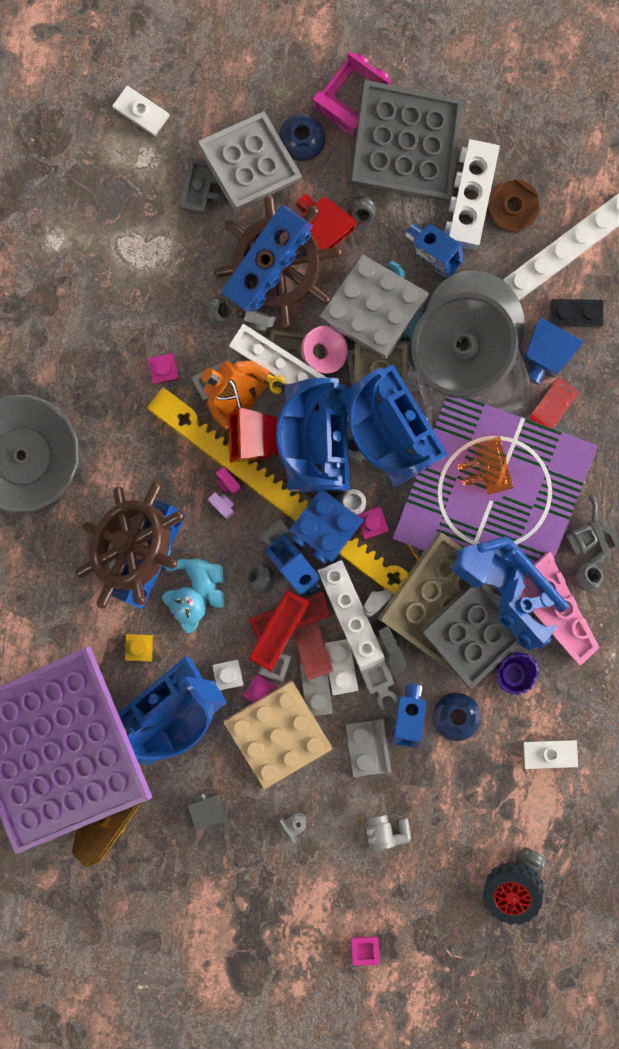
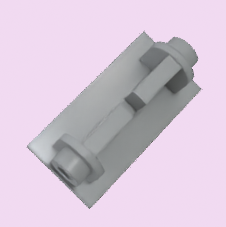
M295 813L286 820L283 815L280 816L279 821L281 824L278 829L286 841L291 839L294 844L297 843L296 835L306 828V817L302 813Z

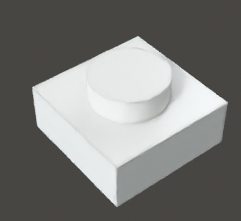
M239 660L212 665L219 690L244 685Z

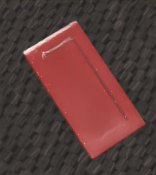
M558 377L529 418L536 423L554 429L579 391Z
M314 622L296 629L293 635L308 680L333 672L334 670L318 623Z

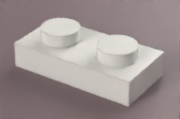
M347 639L325 643L334 670L329 673L332 694L338 695L359 691L352 652Z

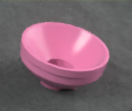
M330 326L316 327L306 334L301 345L302 358L306 365L319 373H333L339 370L347 359V342L341 332ZM316 344H320L325 348L326 353L323 359H318L313 354V348Z

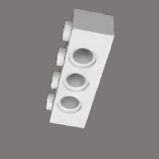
M469 139L468 146L462 147L459 162L464 163L462 172L457 171L454 187H458L457 197L452 196L449 212H453L452 222H446L444 233L462 244L463 249L478 250L500 145ZM471 166H478L481 168L482 173L474 175L470 172L469 168ZM468 190L474 191L477 194V198L474 200L467 199L464 192ZM467 215L472 219V223L468 225L462 224L459 221V217Z
M341 560L318 570L321 582L360 671L385 662L383 652L367 616L362 611V604L343 561Z

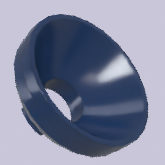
M307 114L293 115L281 126L279 137L293 160L308 161L315 158L322 151L325 144V132L321 123L313 116ZM298 127H306L310 135L305 140H299L294 135L295 130Z
M451 693L442 697L435 705L433 722L436 730L446 739L462 741L475 734L481 722V713L477 703L471 697L462 693ZM456 709H461L466 714V720L462 725H454L451 722L450 715Z

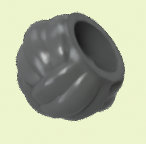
M363 195L355 197L349 202L348 211L357 223H367L375 217L376 206L370 197Z
M221 296L208 299L203 305L205 319L213 325L225 322L230 316L229 303Z
M591 563L582 564L574 577L577 585L582 590L590 593L598 590L604 578L601 569Z
M257 564L250 569L247 583L252 590L264 593L271 589L275 583L274 573L269 566Z
M525 847L518 852L516 862L524 863L525 866L532 868L535 873L539 874L545 867V856Z

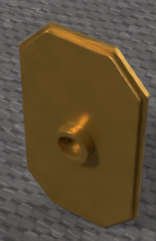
M141 803L79 828L74 836L72 854L84 867L101 862L119 835L125 832V827L139 809Z

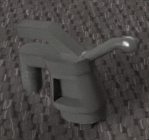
M590 495L589 500L593 504L592 521L586 525L572 528L569 533L564 535V539L574 556L585 554L597 544L599 551L587 562L598 566L611 554L603 532L609 535L614 547L619 546V539L614 529L597 523V499L595 495Z

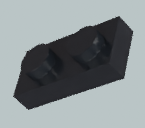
M551 299L550 323L557 327H602L603 300Z

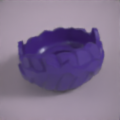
M522 652L508 654L497 665L495 671L500 688L506 693L517 695L531 690L539 675L537 661L531 655Z

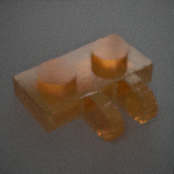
M500 436L474 443L478 458L458 463L459 470H467L480 465L482 474L462 479L463 486L484 481L488 495L514 488Z

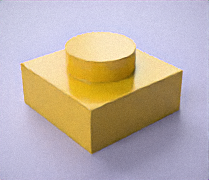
M126 634L125 661H152L153 635Z

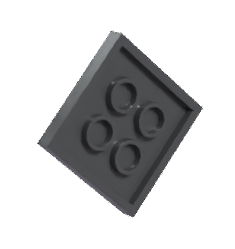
M468 584L420 630L429 643L471 690L519 645L513 633L499 622L500 600L487 585L474 588Z

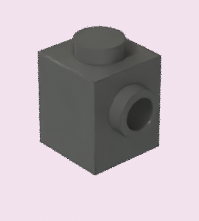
M207 793L192 797L193 803L188 805L189 810L185 812L189 826H195L196 831L228 819L219 793L209 797Z

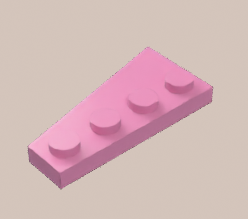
M548 551L534 565L564 598L569 607L559 613L552 605L548 608L534 609L532 613L543 626H557L551 635L576 664L581 665L599 649V646L585 618L582 617L562 573L558 570L553 555ZM524 575L522 583L526 587L522 590L520 599L524 597H538L541 594L540 590Z

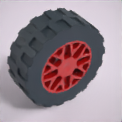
M502 863L497 868L494 867L491 874L487 876L483 891V902L485 901L486 909L490 911L493 917L499 919L498 921L506 922L510 925H520L526 921H531L534 916L538 915L543 902L544 884L540 880L539 874L535 873L532 868L525 866L524 863Z

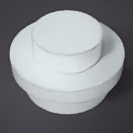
M352 489L342 495L340 503L357 515L364 511L366 498L359 490Z

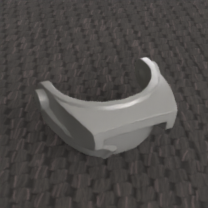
M373 590L364 604L362 611L367 616L370 625L378 620L377 618L393 597V594L388 590L380 592Z

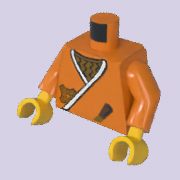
M251 360L238 361L234 364L226 361L222 363L217 371L207 368L202 374V381L207 384L204 392L209 397L207 405L211 415L226 431L229 430L228 413L238 408L250 410L267 388V382L270 383V389L273 393H281V389L273 383L279 381L285 385V378L282 375H270L271 371Z

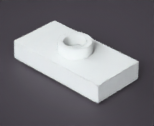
M129 86L125 87L112 106L114 110L155 137L170 117L168 112Z
M577 740L523 742L524 769L578 767Z

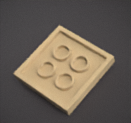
M292 680L223 721L264 789L333 749Z

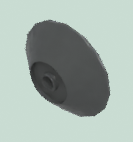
M29 394L5 395L0 398V510L7 513L34 512L54 503L71 485L79 464L78 438L68 417L51 402ZM20 452H26L24 460L18 459Z

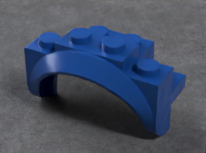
M393 364L383 370L379 368L363 377L340 396L348 409L350 431L356 446L369 462L388 475L394 487L415 477L426 468L448 456ZM377 393L382 400L380 404H378ZM411 448L414 454L408 452L407 450Z
M311 378L284 385L285 403L281 413H279L276 443L280 455V464L284 466L287 472L288 491L350 490L347 408L340 398L346 392V385L339 384L338 378ZM318 402H319V411H315V412H314V410H315V408H316V406H317V404H318Z
M184 657L119 711L118 715L123 727L126 729V734L138 763L152 765L157 760L174 757L194 746L205 734L210 722L213 720L214 713L227 702L215 681L204 680L192 659Z

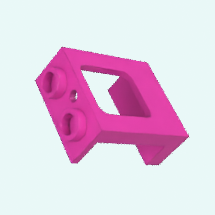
M349 51L347 53V60L322 93L318 91L314 96L313 108L354 137L356 134L358 112L353 111L339 101L335 94L354 71L359 72L368 80L391 85V80L385 71L380 68L375 69L369 65V61L359 53L355 55Z

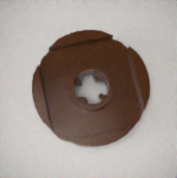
M514 179V181L501 182L490 194L487 213L498 228L512 233H519L530 227L538 216L540 210L538 194L532 185L523 180ZM509 200L511 202L517 200L520 210L510 211L507 202Z

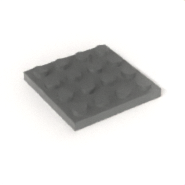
M364 80L361 88L349 183L449 202L452 196L463 100Z

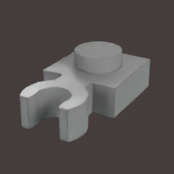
M385 662L360 671L369 693L378 692L377 703L382 710L385 709L383 698L386 696H390L394 704L398 703L397 696L388 689L389 686L395 683Z

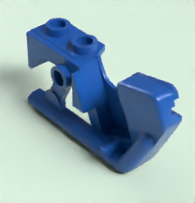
M499 537L464 547L455 553L457 558L451 565V569L455 574L474 588L482 585H492L498 589L501 596L499 622L513 633L517 642L528 651L536 647L541 649L550 642V635L557 626H543L537 623L528 613L534 609L548 608L552 605L561 613L569 607V604L509 537ZM524 575L540 590L541 594L538 597L519 599L522 590L526 587L522 583Z

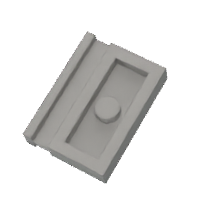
M384 719L345 724L353 777L391 772Z

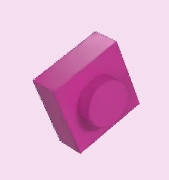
M173 353L148 358L154 385L179 380Z
M225 467L216 472L219 478L216 483L225 494L230 491L234 496L241 490V486Z
M381 506L357 514L364 520L359 526L364 540L389 532Z
M257 674L243 696L254 703L278 687Z
M378 936L351 937L353 966L380 964Z

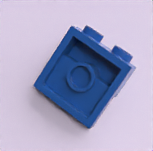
M320 490L290 528L289 532L293 534L291 539L298 545L304 547L307 544L314 550L312 555L321 562L325 563L328 560L332 563L364 520L327 492Z

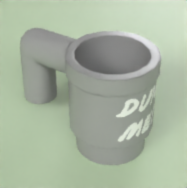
M387 815L366 818L369 851L387 849L411 841L408 818L398 820L400 834L396 835L392 834L391 824L388 822Z

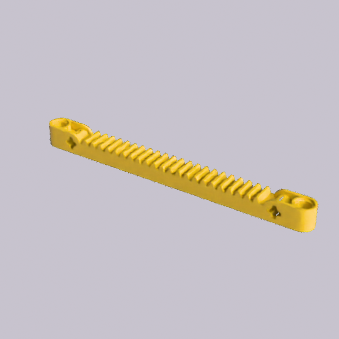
M162 387L147 406V409L219 465L225 467L227 471L294 522L308 507V500L299 503L300 494L297 493L291 497L292 491H288V488L282 490L283 481L274 484L275 475L272 474L266 478L267 470L265 468L258 471V462H254L249 465L250 461L230 463L229 444L225 446V437L222 436L217 439V432L215 430L209 432L207 424L199 427V420L194 410ZM188 416H190L189 420L191 424L189 426L187 424H184L181 427L182 423L179 419L181 417L186 419ZM358 538L352 541L349 540L338 555L381 588L388 590L394 595L409 573L397 565L385 568L382 565L383 557L375 560V551L368 554L365 553L366 544L357 547ZM397 573L400 584L394 583L392 586L389 585L387 574L393 575Z

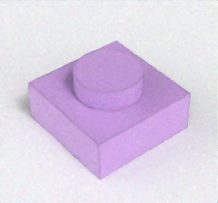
M215 492L208 498L212 506L226 520L234 514V511L231 509L234 504L224 494L219 497Z

